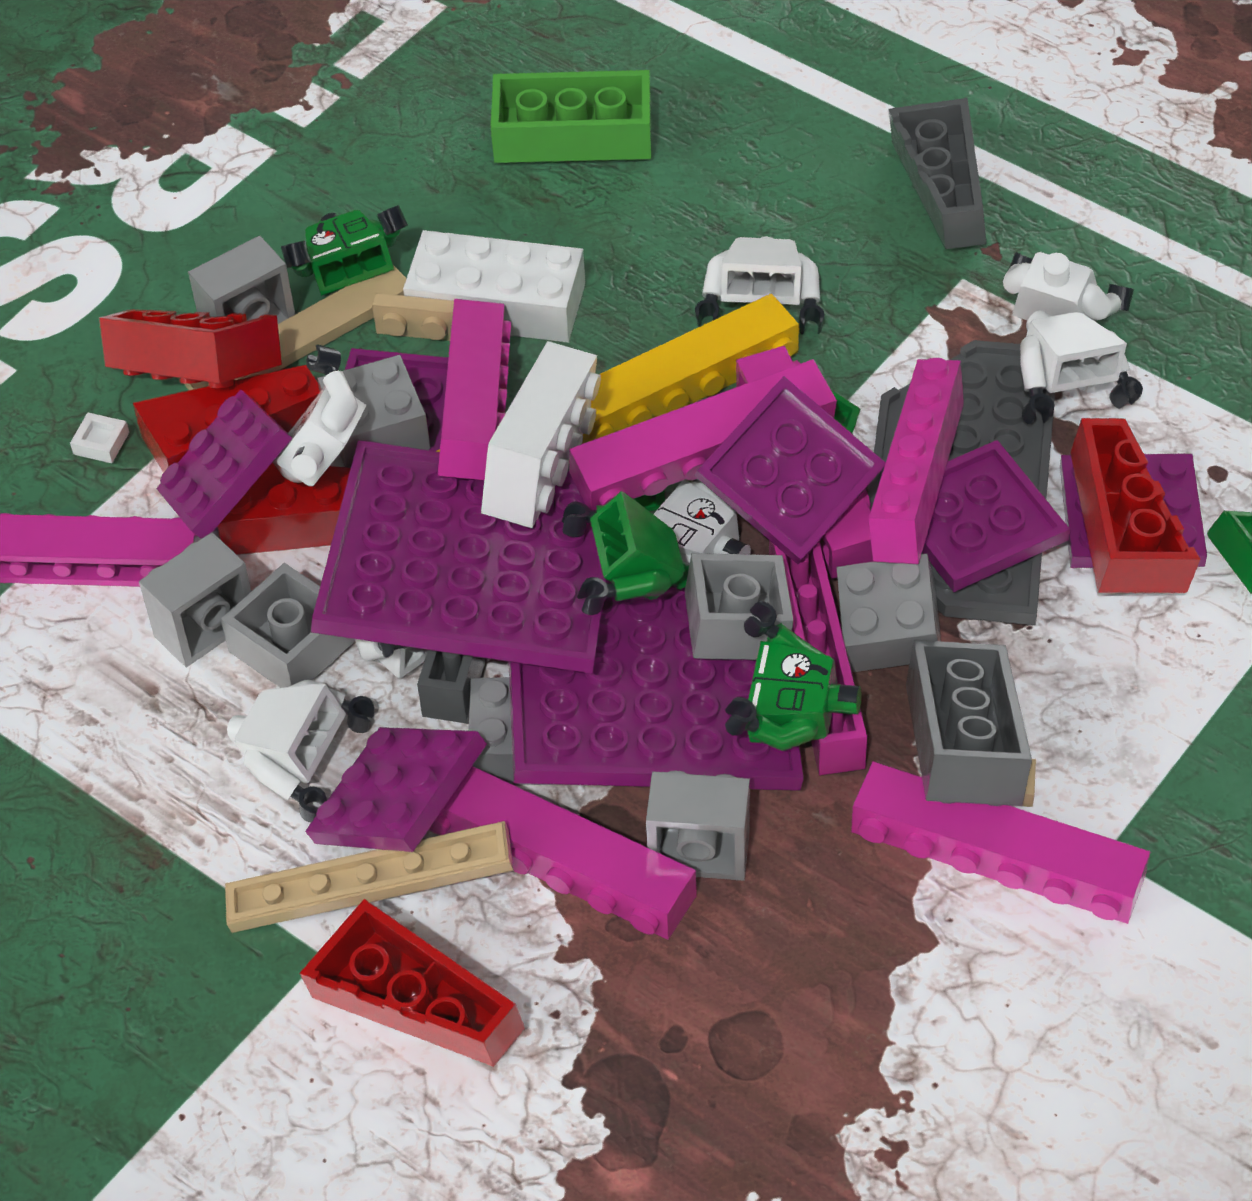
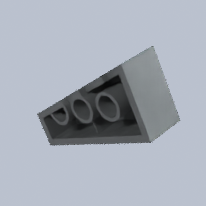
M968 98L888 109L892 144L945 249L986 244L984 211Z

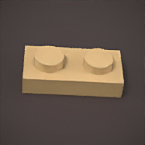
M376 293L372 304L376 333L450 341L454 301Z

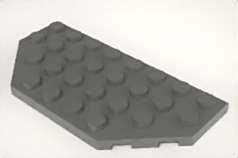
M973 340L961 347L959 355L950 359L961 361L964 405L948 461L998 440L1046 499L1053 413L1045 423L1042 421L1041 412L1037 409L1036 418L1031 424H1027L1022 417V410L1031 398L1030 392L1024 390L1020 365V344ZM910 384L900 390L894 387L881 395L874 453L885 462ZM1046 388L1043 389V394L1048 395L1054 402L1055 392L1050 393ZM883 470L869 485L870 511ZM1042 553L955 592L950 589L930 563L935 581L938 611L946 617L1036 625Z

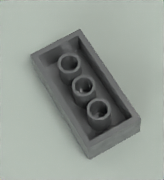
M913 640L906 690L926 801H939L946 804L958 802L988 804L991 806H1022L1032 757L1006 645Z

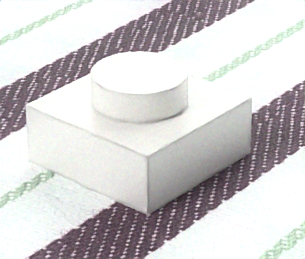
M87 413L70 442L73 455L113 463L129 434L127 421Z

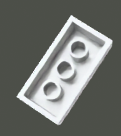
M423 230L403 288L404 296L452 301L454 299L502 303L504 304L503 320L511 321V336L569 343L585 287L583 249Z
M547 341L488 443L482 514L533 528L540 513H548L554 498L555 485H563L568 472L569 449L582 444L583 433L589 435L595 422L596 409L590 407L591 400H594L597 396L601 382V375L595 373L598 355Z

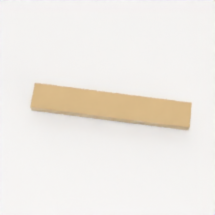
M393 265L394 270L344 287L278 324L282 365L234 380L279 371L317 350V344L324 346L374 318L372 304L375 294L404 296L403 288L407 278ZM203 381L185 384L188 390L207 387L209 384Z
M505 821L422 839L414 852L377 849L225 883L227 926L234 933L356 906L363 899L368 902H374L513 871L509 829Z

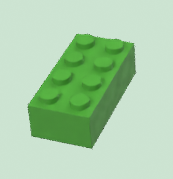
M650 70L493 74L491 137L494 163L651 159Z

